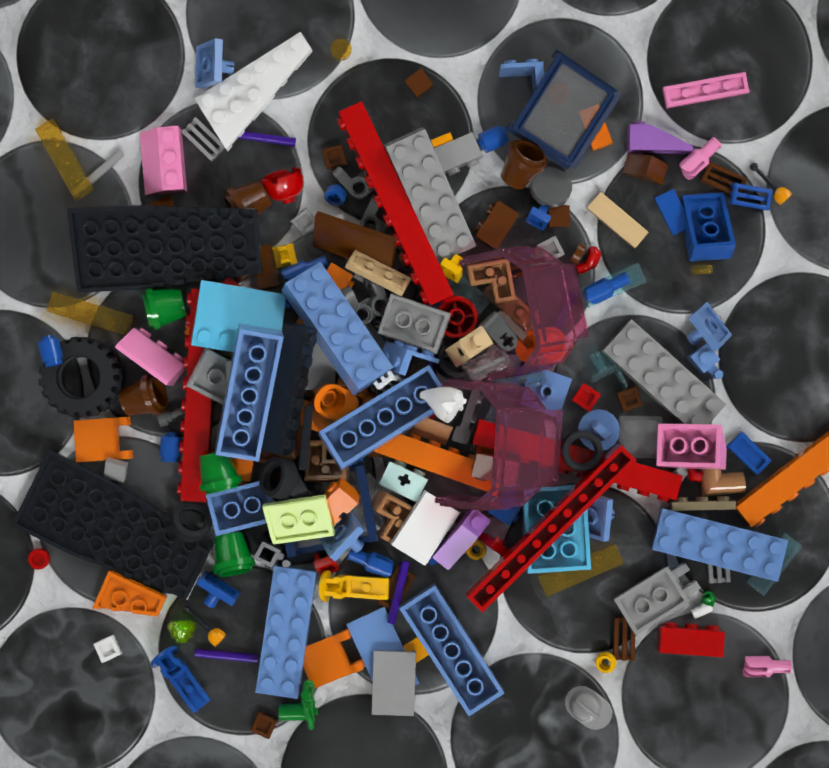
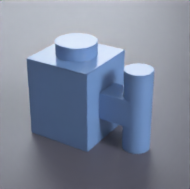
M707 343L702 344L686 357L699 374L708 371L712 379L723 377V372L715 366L721 359Z

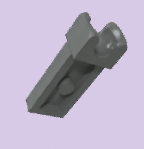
M472 387L460 426H455L451 440L465 445L468 444L472 432L468 428L469 425L474 426L477 417L474 410L476 405L480 406L484 395L480 393L481 388Z

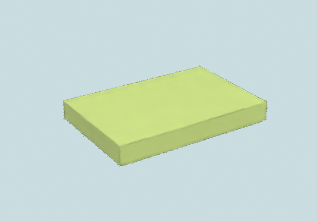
M325 494L264 503L262 506L273 545L335 535Z

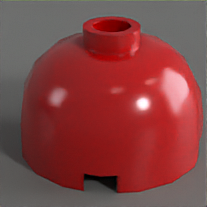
M291 167L292 172L282 169L264 176L265 179L261 178L262 185L271 199L283 201V204L295 201V197L304 188V176L300 167Z
M452 296L442 302L438 309L451 313L445 336L452 339H462L475 330L478 323V313L472 302L462 296Z

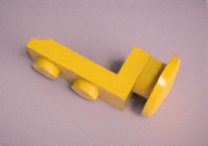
M326 570L321 574L319 580V597L323 602H328L330 596H333L334 599L352 597L388 600L389 578L344 574L332 578L331 572Z

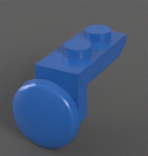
M170 646L154 657L151 661L152 668L160 666L162 669L160 672L163 676L170 680L193 713H196L210 702L211 699L184 661L174 656L179 648L177 646Z

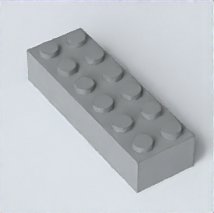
M421 127L385 144L384 147L438 262L441 263L444 258H452L455 254L458 255L475 247L474 239L426 130Z
M632 319L627 321L601 350L604 356L680 424H710L727 405Z

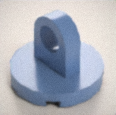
M592 410L583 415L578 423V431H588L595 434L600 440L603 450H608L615 445L619 438V423L614 415L606 410ZM579 438L585 447L594 450L589 440Z

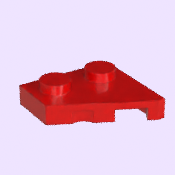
M484 531L478 537L501 556H504L512 548L510 546L508 549L505 547L506 542L497 536L493 538Z

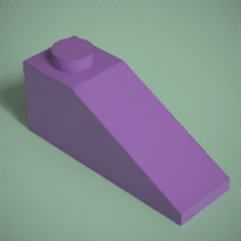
M634 121L627 128V153L690 154L693 151L692 145L653 125L645 124V121Z
M469 507L433 554L432 558L449 570L478 539L491 520L476 508Z

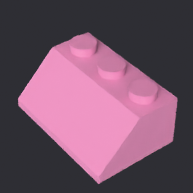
M179 126L157 127L140 133L145 196L187 192L182 130Z
M142 327L140 330L133 328L117 343L116 349L165 385L174 386L185 371L184 358L176 352L173 355L167 351L169 347L162 341L158 340L155 342L150 338L152 334Z
M658 424L656 466L662 468L726 470L727 448L722 425Z

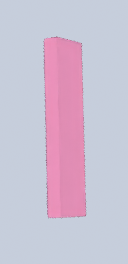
M746 72L662 88L666 109L749 93Z

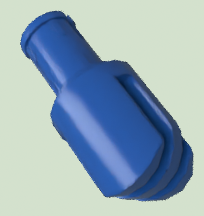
M325 255L309 262L299 261L283 268L281 273L287 282L319 262L322 263L325 269L329 265Z
M626 272L609 280L602 278L584 288L583 297L592 304H598L612 297L615 290L631 284Z
M351 549L347 560L364 565L365 571L384 578L391 575L394 567L392 559L374 551L370 552V554L363 551L355 553Z

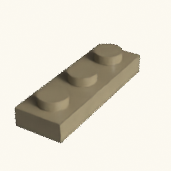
M698 496L693 501H687V497H677L675 501H669V510L736 509V501L730 500L729 496H717V500H708L707 496Z

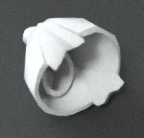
M452 387L431 388L419 394V397L428 403L435 415L446 423L452 421L457 412L463 410V405L467 402V399L463 397L462 391Z

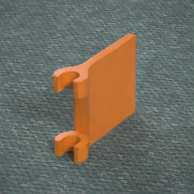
M131 417L73 421L76 462L104 461L108 457L117 460L133 458V450L120 451L119 426L131 425Z
M348 628L306 646L303 668L308 679L314 682V689L349 674L359 672L366 667L362 659L350 664L341 643L351 638Z

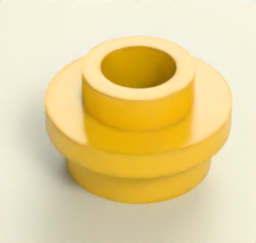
M477 539L467 549L466 554L473 560H480L486 555L487 547L484 542ZM473 546H479L480 551L474 553L472 551Z
M602 652L596 657L595 664L599 671L610 673L616 668L617 661L613 654ZM603 659H608L610 665L604 664Z

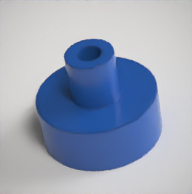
M341 184L329 186L324 195L325 200L333 206L343 205L347 197V193Z

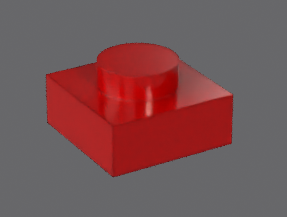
M582 383L571 401L590 412L601 394L585 383Z

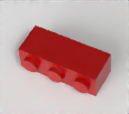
M665 621L664 625L658 624L656 650L659 653L723 657L725 632L719 629L718 625L707 624L706 628L698 627V624L685 623V626H677L676 622Z

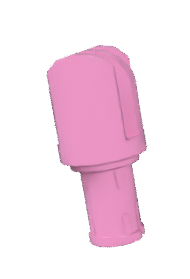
M712 137L701 149L695 148L679 163L683 176L686 179H693L709 164V158L722 147L715 137Z
M745 656L743 675L745 677H770L773 673L791 674L792 663L791 660H772L770 656Z

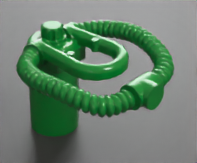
M306 680L303 683L301 703L279 704V721L306 720L308 729H314L315 715H318V708L315 707V685L312 680Z

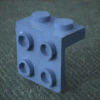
M527 59L525 63L507 60L504 61V64L500 65L499 77L532 76L533 92L546 73L544 72L543 61L538 62V59Z
M395 340L394 343L386 341L382 350L393 366L391 371L406 376L412 355L435 363H439L440 360L434 358L435 353Z

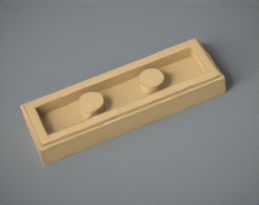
M602 192L586 208L634 249L649 233Z
M354 250L345 266L348 270L400 296L404 294L411 280L410 277L357 250Z

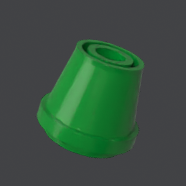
M145 289L146 293L142 294L149 327L159 330L161 326L186 317L180 289Z
M216 452L199 456L200 492L205 491L207 495L239 487L238 482L242 481V477L238 475L231 457L216 455Z
M242 532L226 533L214 538L215 565H213V572L218 574L219 577L247 573L256 565Z

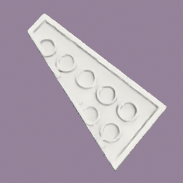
M301 32L195 98V101L227 151L232 148V144L236 139L243 135L247 126L259 116L275 97L274 94L279 88L286 84L290 75L312 53L311 47Z

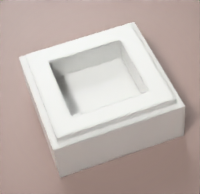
M114 634L93 644L102 663L122 654Z

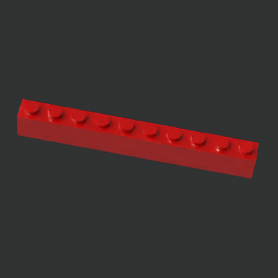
M361 101L339 111V119H336L341 131H346L348 136L346 142L350 150L354 149L357 157L355 161L359 169H364L366 173L364 180L368 188H373L376 194L373 196L377 207H382L385 213L382 217L386 226H391L394 232L391 236L397 238L396 246L400 245L403 251L400 254L404 264L406 266L409 265L412 270L410 277L415 285L418 284L421 289L419 295L424 304L427 303L428 306H433L454 295L363 102Z
M193 288L191 293L188 292L187 305H191L190 314L186 316V326L189 327V335L185 337V348H188V356L184 358V369H187V377L183 378V390H186V398L182 399V411H185V419L181 420V432H184V440L180 441V453H183V461H179L178 473L182 474V482H178L177 494L181 495V501L207 502L205 491L200 492L199 485H201L199 456L211 454L214 400L186 386L205 347L190 344L200 289Z
M477 419L471 443L475 444V449L477 445L518 453L519 461L528 463V460L536 461L535 466L548 469V466L551 465L557 467L556 471L560 473L576 472V477L583 478L590 471H577L568 467L561 456L562 442ZM570 445L569 448L571 458L577 463L588 462L594 454L592 450ZM633 463L614 483L617 484L616 488L629 491V488L637 489L636 494L649 497V494L652 493L658 495V500L669 502L670 499H677L683 476L639 463Z
M616 444L600 460V463L595 468L591 469L465 593L467 598L483 613L637 460L623 445Z

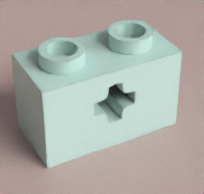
M396 459L394 462L390 461L379 485L417 502L428 481L425 478L426 473L416 468L411 471L406 468L407 464ZM407 474L410 483L401 485V480L398 478L399 475L404 476Z

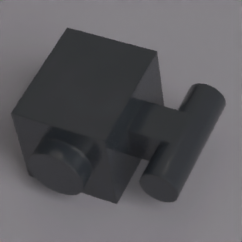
M265 531L255 549L253 559L271 568L275 561L279 560L282 562L283 567L288 568L292 557L287 558L286 551L282 550L283 543L273 545L270 533Z

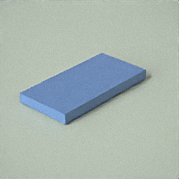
M384 606L346 623L372 682L374 650L405 651L394 625L387 623L389 614ZM415 673V685L420 684V682Z

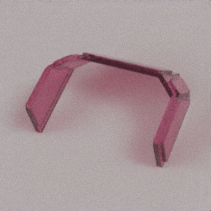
M530 246L493 250L465 256L463 260L459 261L460 266L466 267L471 264L507 259L522 269L537 345L523 366L481 374V378H486L489 381L551 369L553 365L561 364L565 361L576 344L577 339L589 337L575 263L562 264L560 260L543 248H530Z
M463 378L448 379L447 382L441 383V387L482 391L496 409L492 488L482 497L446 494L436 497L435 503H440V506L469 510H505L524 505L541 490V487L558 486L563 410H546V407L529 387L518 386V383Z

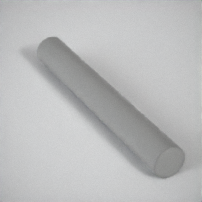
M118 149L72 192L79 197L116 164L124 154Z

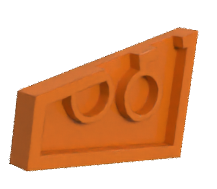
M109 570L93 605V609L104 608L111 609V611H128L133 614L158 617L167 599V595L123 576L116 571Z

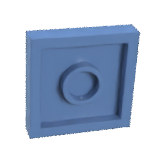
M215 38L196 46L195 88L204 89L221 83L222 73L232 74L234 72V67H230V65L234 66V62L222 60V39Z
M708 302L701 305L688 317L696 327L695 330L687 334V339L692 345H696L699 341L705 339L715 352L732 336Z
M532 365L518 405L559 418L572 379Z
M600 496L588 508L590 538L603 542L609 541L611 520L614 518L612 514H615L612 508L613 499Z
M353 510L348 514L343 512L339 515L342 518L334 526V536L319 538L328 556L335 562L348 548L357 553L364 545V542L358 539V537L365 530Z

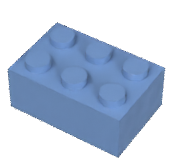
M259 481L206 495L216 536L266 524L262 506L264 503L276 502L275 498L263 494Z

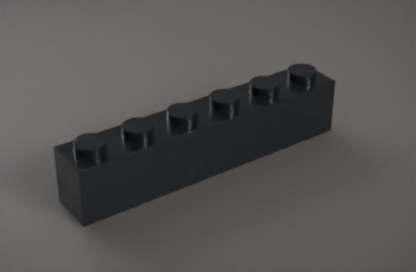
M287 323L283 327V343L261 448L279 456L292 454L295 449L296 433L300 426V413L304 406V393L308 385L309 368L313 362V348L317 342V329L298 323Z

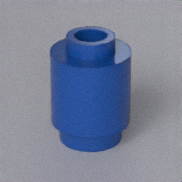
M495 126L479 133L476 141L480 151L484 150L485 153H489L504 146L505 142L509 141V138L503 126Z
M53 335L41 337V341L37 344L42 363H45V367L63 364L62 359L64 357L59 338H54Z
M165 432V436H161L159 449L161 461L178 462V457H180V441L182 440V437H178V433Z

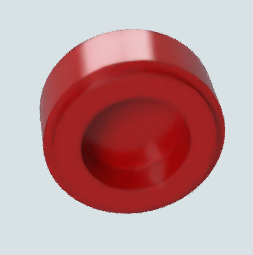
M44 548L34 549L28 556L29 565L37 570L47 567L51 560L49 552Z

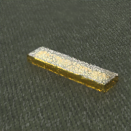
M52 118L35 129L36 133L74 199L77 201L94 191L92 184L55 120Z
M52 292L46 311L123 335L129 333L134 318L133 315L56 292Z
M616 544L590 554L591 570L547 572L538 576L546 597L624 564Z

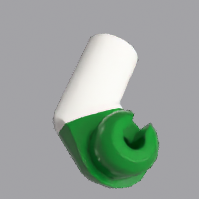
M711 591L704 592L700 606L690 610L694 619L712 612L716 597Z

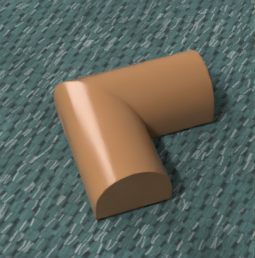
M509 258L466 266L470 287L491 283L495 304L516 300Z
M310 440L308 469L305 470L304 481L307 483L337 482L341 477L348 481L349 466L340 471L334 459L327 460L328 450L323 441Z
M699 469V471L703 472L702 481L700 482L702 497L745 493L746 491L743 472L721 473V470Z
M383 490L379 491L372 500V508L387 518L377 535L390 543L413 509V506Z

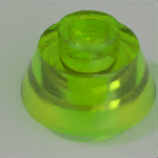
M192 620L170 621L167 628L171 638L176 639V643H187L188 639L194 635L196 624Z

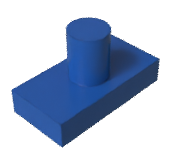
M207 571L202 574L196 583L209 592L204 600V604L210 608H215L219 599L233 606L241 594L240 591Z

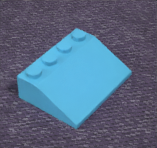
M201 280L190 344L233 352L239 323L282 331L286 297L281 293Z
M575 485L519 487L522 537ZM588 509L525 570L526 573L591 570Z

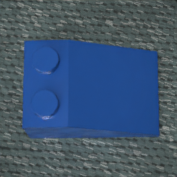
M724 192L682 195L686 227L685 240L689 261L730 259L736 243Z

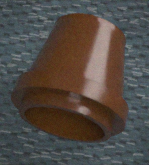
M512 141L507 148V157L501 172L502 180L512 188L524 189L537 174L543 172L546 168L547 158L545 153L539 146L530 141Z
M260 181L234 189L230 187L225 190L226 195L223 196L227 208L258 209V216L272 206L269 195Z
M150 373L143 375L141 379L121 389L119 392L121 407L128 416L142 414L159 415L165 412L168 405V395L163 382Z

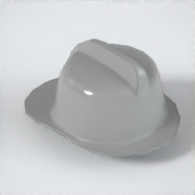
M577 686L568 692L565 706L573 718L585 727L599 730L609 724L612 718V709L603 697L587 686Z

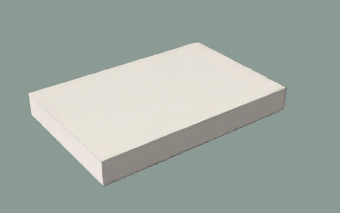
M424 490L390 544L426 566L460 512Z

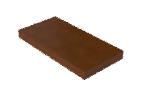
M320 211L316 213L313 247L348 259L354 250H357L393 269L397 238Z

